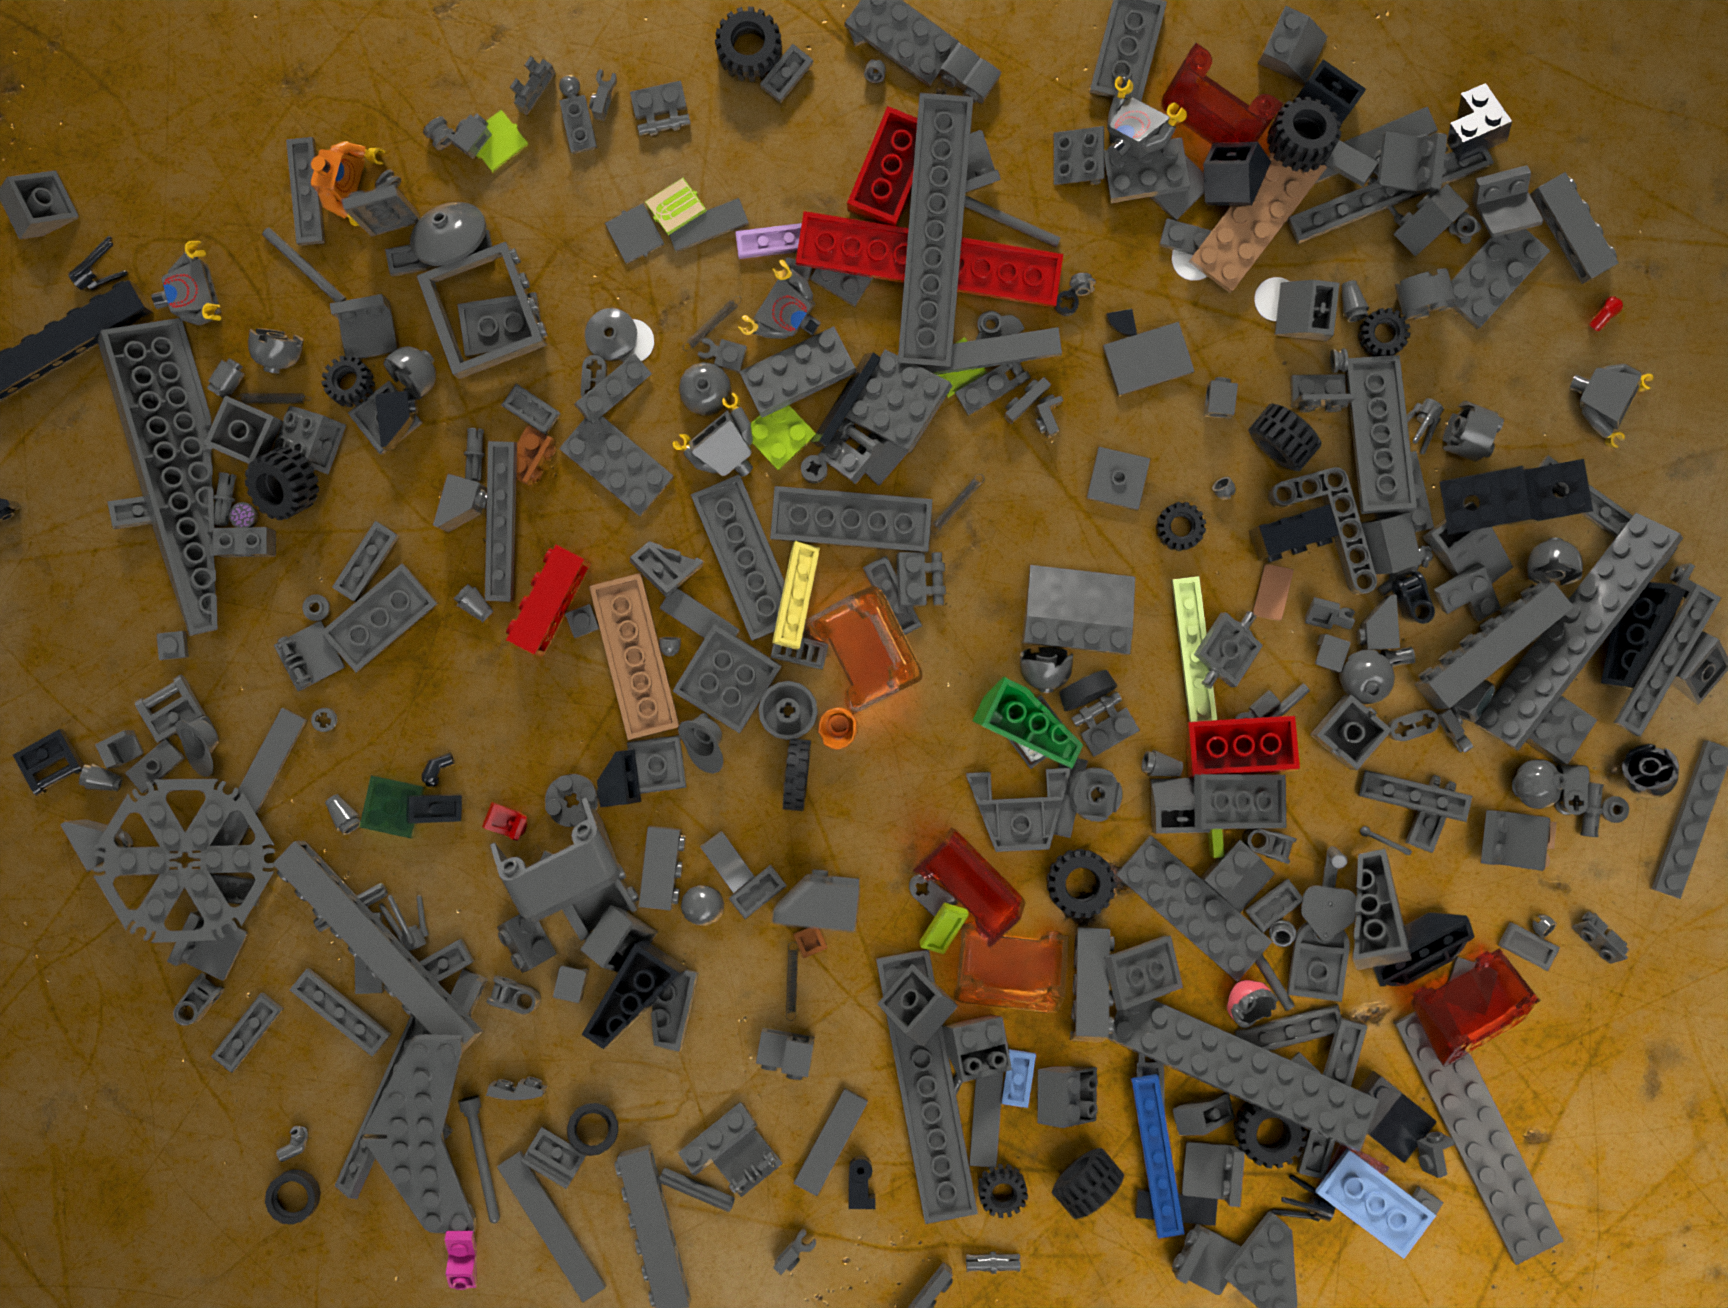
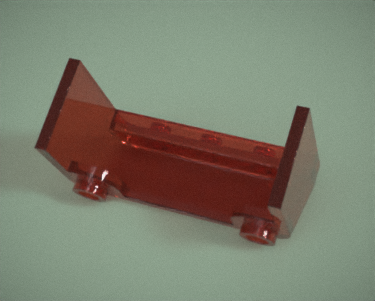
M952 827L926 852L913 869L916 874L919 873L927 881L930 879L933 881L938 880L975 917L976 926L974 928L983 938L988 937L986 945L989 948L1022 918L1025 907L1023 897Z

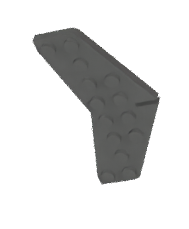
M463 1035L415 1036L411 1040L362 1133L365 1134L362 1140L423 1228L431 1233H446V1231H473L475 1233L477 1228L476 1215L472 1205L468 1204L445 1146L443 1135L455 1078L464 1049Z

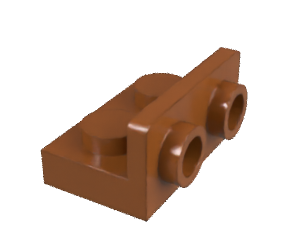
M529 425L526 426L517 442L516 479L531 487L533 482L537 483L542 477L544 470L541 468L546 459L548 461L551 460L557 447L554 446L556 441L552 437L539 432Z

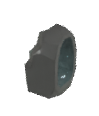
M1484 680L1451 707V711H1456L1461 718L1467 721L1476 722L1481 718L1495 691L1493 683Z

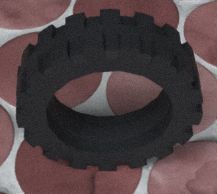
M790 738L784 782L783 809L803 811L810 761V740Z

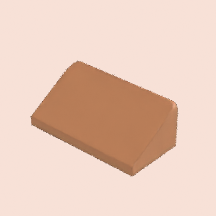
M1268 564L1264 565L1253 609L1254 615L1277 622L1282 620L1294 569Z

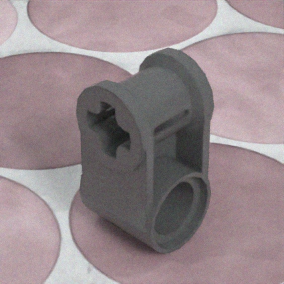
M1558 764L1556 769L1565 776L1566 787L1562 789L1559 800L1554 804L1555 808L1563 815H1580L1588 807L1589 769L1585 765ZM1569 800L1573 801V806L1569 805Z
M1249 828L1244 831L1242 842L1253 852L1287 864L1290 863L1288 857L1292 844L1296 843V838L1259 828ZM1259 833L1262 838L1261 843L1254 847L1251 843V838L1254 834Z
M924 874L915 875L909 882L912 896L925 906V909L934 917L943 903L957 906L959 903L952 894ZM918 882L920 884L927 882L925 886L928 890L917 893L916 884Z
M201 973L191 983L186 994L173 1011L175 1021L185 1026L200 1021L210 1007L220 998L224 988L215 986L206 979L204 973ZM187 1005L191 1006L194 1010L192 1019L185 1015Z
M494 976L493 981L495 984L491 997L487 998L486 1003L520 1014L530 1013L539 1007L541 995L537 989L517 983L506 977ZM523 994H528L532 998L531 1007H526L522 1004L521 997Z

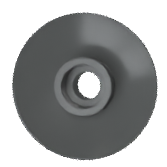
M607 308L595 313L590 318L585 329V340L588 348L594 355H598L608 361L619 360L633 350L637 341V328L633 319L626 312L620 309ZM608 328L614 329V334L610 337L605 336V331Z

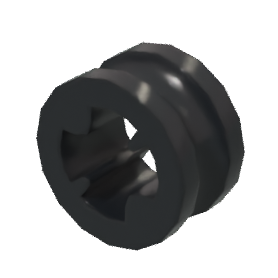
M1072 291L1061 292L1057 296L1056 312L1062 316L1073 315L1079 305L1077 295ZM1061 299H1071L1073 301L1071 307L1073 308L1070 310L1068 307L1062 308L1060 306L1063 302Z

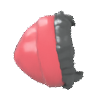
M1249 980L1240 981L1234 986L1229 995L1227 1011L1239 1026L1247 1028L1263 1017H1271V1009H1276L1278 998L1264 983Z

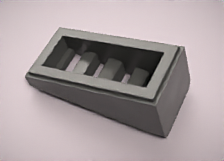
M802 638L796 657H791L792 648L787 647L785 655L780 654L782 646L774 644L771 658L823 670L829 644ZM804 644L809 645L806 660L801 659ZM814 647H820L817 662H811Z

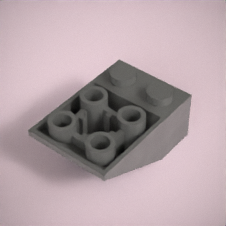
M1474 502L1465 504V508L1469 511H1474L1478 508ZM1445 519L1423 536V539L1453 577L1481 563L1485 566L1491 583H1494L1513 568L1492 527L1449 535Z

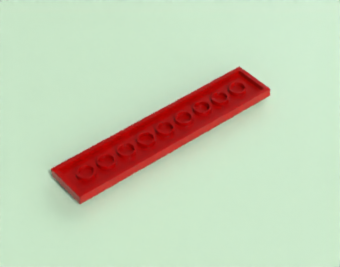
M804 211L795 265L904 283L909 228ZM962 237L957 292L1055 308L1064 254Z

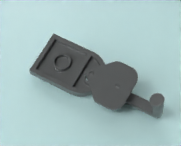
M1334 846L1329 847L1327 850L1322 886H1311L1303 895L1301 914L1307 922L1298 929L1294 940L1287 993L1294 996L1342 1002L1350 948L1349 939L1344 929L1355 920L1357 898L1350 890L1335 888L1338 868L1346 865L1347 858Z

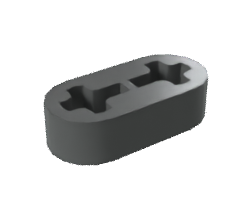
M590 355L583 361L581 397L592 389V383L597 385L607 377V364L598 355ZM594 361H597L598 365L602 367L601 370H597L596 378H593V372L588 369L589 366H593Z
M1419 710L1406 714L1389 722L1388 727L1392 731L1388 735L1395 741H1407L1423 736L1437 729L1439 718L1432 710ZM1423 715L1431 718L1428 728L1426 726L1416 727L1415 722L1423 720ZM1397 723L1400 725H1410V729L1403 731V736L1395 734L1394 729L1398 728Z

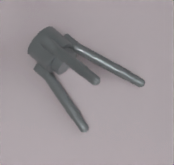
M1430 398L1425 399L1423 404L1417 403L1413 410L1407 414V422L1418 414L1417 420L1422 423L1412 441L1414 444L1419 441L1427 426H1430L1420 451L1421 455L1426 453L1436 426L1441 420L1440 415L1444 411V407L1440 403Z
M392 895L388 896V900L402 930H400L384 904H379V908L398 936L399 941L408 951L426 944L424 937L428 936L429 933L425 924L422 896H417L419 929L417 925L407 927Z

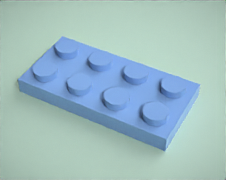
M1348 1148L1315 1190L1317 1194L1402 1258L1407 1256L1436 1217L1432 1211Z

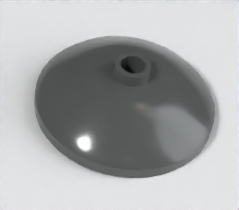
M464 202L441 204L426 212L418 220L410 236V247L416 258L425 264L442 266L455 263L470 255L480 245L486 233V220L482 212L472 204Z

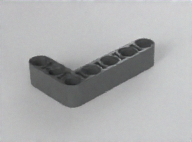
M1335 467L1286 480L1273 486L1269 490L1268 500L1271 505L1277 508L1287 507L1322 497L1324 506L1330 504L1339 535L1334 537L1347 586L1356 595L1373 591L1377 585V577L1346 472L1341 468ZM1329 474L1335 475L1337 477V487H1332L1331 485H1329ZM1304 481L1312 484V494H1306L1303 491L1302 484ZM1278 488H1282L1287 492L1288 498L1286 501L1278 499ZM1337 499L1345 503L1346 508L1343 513L1335 508ZM1344 525H1349L1352 528L1353 534L1351 538L1343 535L1342 528ZM1352 550L1357 551L1360 555V560L1357 564L1350 560L1349 555ZM1359 575L1364 576L1367 580L1365 589H1361L1357 585Z

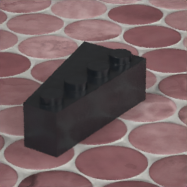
M1648 583L1611 631L1602 675V684L1618 689L1633 690L1670 627L1686 592L1685 589L1674 584Z
M646 940L636 943L581 1035L602 1049L612 1045L688 968Z

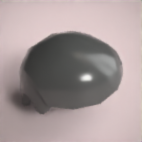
M698 885L689 888L682 898L681 910L689 922L695 925L707 926L719 920L723 914L725 903L719 891L708 886Z

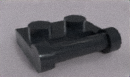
M58 729L13 754L29 787L36 796L44 794L47 788L72 774H80L84 767L83 761L78 757L63 729ZM64 758L68 761L69 765L42 780L38 778L37 773Z

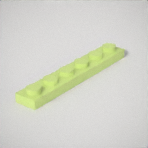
M1198 576L1173 579L1171 581L1189 722L1217 720L1213 686L1211 689H1208L1201 683L1209 670L1194 655L1207 635L1200 578Z

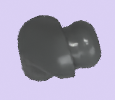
M294 1126L290 1130V1134H292L290 1144L276 1151L277 1157L281 1162L305 1150L309 1137L305 1127Z

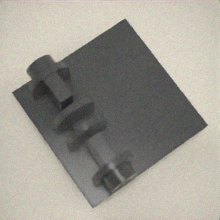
M1104 126L1055 132L1054 185L1090 181V184H1100L1101 179H1104Z
M321 620L290 637L284 636L278 639V643L274 644L298 692L345 668L337 650L321 633L325 629Z
M755 1128L713 1161L730 1183L729 1187L732 1192L738 1193L740 1197H743L783 1164Z

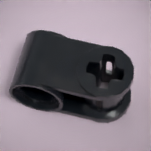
M1415 571L1408 578L1401 581L1398 579L1392 581V591L1394 595H1397V601L1403 618L1411 623L1425 624L1430 622L1435 615V608L1432 604L1424 576L1419 571ZM1419 605L1421 612L1420 615L1417 617L1415 614V610Z

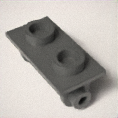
M1587 912L1582 917L1585 922L1572 926L1580 938L1589 943L1599 953V956L1610 964L1628 958L1625 955L1629 951L1626 947L1627 943L1613 930L1605 935L1604 932L1609 926L1596 913Z

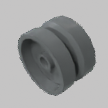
M792 681L779 682L768 688L761 697L759 705L760 721L766 731L777 738L785 740L800 738L808 733L816 723L818 715L817 701L812 692L802 684ZM788 705L794 708V713L790 716L784 713V708Z

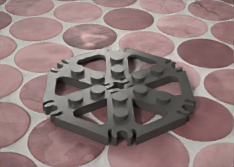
M219 779L153 780L157 784V791H154V787L150 782H146L145 784L149 789L147 795L141 796L134 789L132 791L137 799L136 803L133 802L128 793L94 847V849L102 848L106 849L105 853H93V857H102L104 859L103 866L93 867V871L97 873L105 871V875L94 876L125 929L127 930L128 925L132 921L136 922L131 927L130 933L134 934L137 928L144 927L147 933L143 940L147 941L152 936V931L156 932L154 939L150 943L217 941L213 936L212 930L216 929L217 935L222 939L224 938V934L221 931L223 925L229 924L234 931L237 930L236 923L232 921L234 917L240 922L241 926L243 925L274 871L265 872L262 869L263 867L266 869L275 867L273 863H266L264 861V856L266 854H274L275 849L267 848L263 850V846H274L272 840L243 792L237 801L233 800L238 795L237 788L230 795L223 793V788L226 785L225 781H222L218 785V789L214 790V786ZM200 790L205 794V802L185 833L166 802V796L170 791ZM233 811H239L243 814L255 834V840L250 845L210 846L229 814ZM135 812L143 817L160 847L121 848L115 845L114 837L127 816ZM192 851H201V853H192ZM182 853H188V856L193 859H201V861L188 863L187 868H182V864L177 863V861L170 862L172 859L181 858ZM178 867V870H169V868ZM210 873H251L255 877V883L243 903L239 907H231L228 905ZM159 875L143 903L136 910L126 908L113 886V881L117 876ZM185 888L201 913L204 925L199 930L169 931L165 928L164 921Z

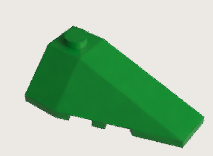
M1003 677L983 697L972 720L1071 769L1083 747V744L1056 719L1051 711L1028 688L1006 677Z

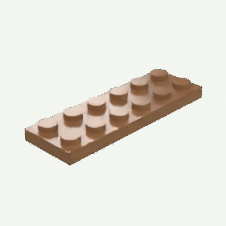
M1271 153L1269 156L1271 164L1253 205H1231L1189 260V263L1227 292L1231 293L1327 168L1325 165H1320L1314 171L1310 169L1309 172H1303L1302 169H1299L1296 172L1292 171V167H1283L1280 160L1276 161L1273 158L1275 154Z
M639 573L589 586L627 739L631 740L678 728L680 724L642 574Z

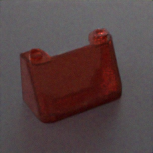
M1195 43L1161 98L1163 110L1167 113V108L1171 103L1178 104L1179 109L1175 115L1181 108L1187 113L1186 119L1180 123L1210 144L1258 142L1284 103L1272 95L1261 94L1252 101L1250 106L1206 75L1212 65V56L1208 50Z
M1500 948L1492 953L1489 951L1483 952L1475 959L1477 963L1473 969L1436 990L1432 987L1427 989L1423 986L1412 994L1411 1005L1437 1059L1443 1067L1454 1063L1522 1023L1540 1002V999Z

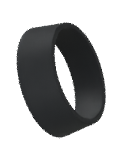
M1102 670L1086 676L1059 692L1064 711H1070L1086 705L1113 691L1118 685L1108 670Z

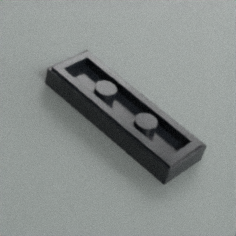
M1137 1189L1134 1215L1136 1218L1154 1220L1149 1190ZM1178 1193L1183 1223L1216 1226L1218 1199L1184 1196L1182 1193Z

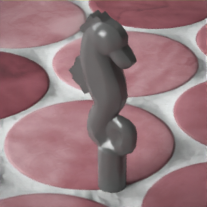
M1421 546L1419 552L1422 567L1428 568L1429 561L1433 558L1432 548L1430 546ZM1420 564L1391 573L1389 579L1377 588L1378 592L1385 596L1392 591V581L1405 579L1407 575L1417 571Z

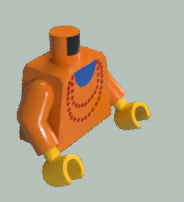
M340 142L331 146L330 150L321 149L318 156L312 159L311 167L314 171L311 178V186L318 192L321 204L326 210L343 218L348 217L350 223L357 227L360 225L344 210L341 199L348 198L349 194L358 190L365 164L363 158L366 157L372 164H383L384 162L376 160L375 155L377 152H386L381 148L366 150L365 146Z

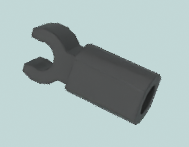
M1268 690L1249 706L1247 713H1239L1235 719L1266 717L1281 703Z

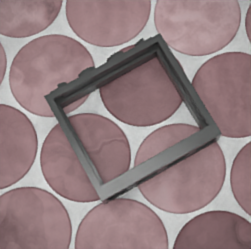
M507 242L469 255L455 263L443 265L417 275L451 371L458 379L547 346L545 337L548 336L547 329L543 321H538L536 315L539 312L537 302L534 297L530 298L527 288L530 287L529 280L525 272L521 273L518 267L521 259L516 248H511ZM503 257L532 336L464 362L435 283Z

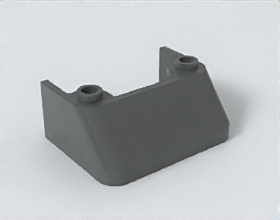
M587 797L582 799L588 819L579 823L573 829L572 839L574 845L526 868L522 859L518 857L507 858L496 843L490 845L499 876L518 912L527 922H537L612 885L620 876V868L603 820Z
M813 869L812 874H806L776 904L773 910L772 922L784 925L855 932L859 879L828 876V871Z

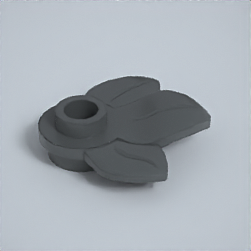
M986 311L978 319L979 334L976 340L1019 334L1024 330V326L1015 316H1001L995 311ZM987 321H993L995 323V327L993 329H988L986 327Z

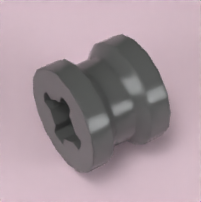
M443 116L433 119L423 129L424 135L432 139L436 150H442L449 146L451 141L447 135L449 132L453 135L456 133L447 126V121Z
M817 455L805 458L801 465L802 476L809 483L816 484L822 482L828 472L825 460Z

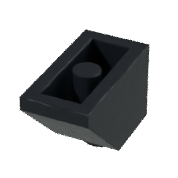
M408 391L375 395L381 448L387 451H391L396 447L416 421L415 414L419 411L418 402Z
M635 749L616 751L598 778L597 797L600 807L641 802Z

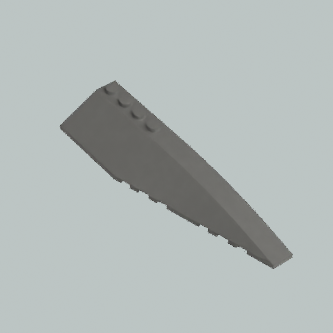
M181 318L101 330L97 342L149 517L189 636L217 630V599L215 595V555H213L212 448L204 445L211 427V416ZM177 500L179 505L177 508H174L172 501Z

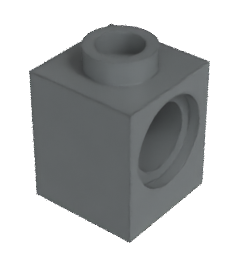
M1217 377L1215 381L1211 380L1207 384L1204 416L1230 419L1234 416L1238 383H1231V379Z

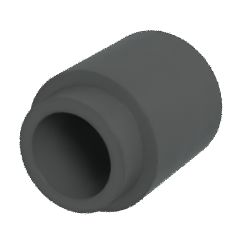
M230 358L227 362L221 360L208 380L210 384L207 388L222 398L229 394L232 395L245 375L241 371L243 366Z

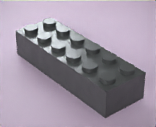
M1540 582L1536 586L1531 584L1520 593L1522 597L1515 603L1513 600L1508 602L1500 609L1501 614L1495 619L1491 617L1479 626L1481 630L1474 636L1469 634L1459 642L1460 648L1454 652L1452 650L1448 651L1439 658V665L1433 669L1429 667L1418 675L1420 680L1414 685L1434 709L1451 708L1574 608L1554 582L1546 584Z

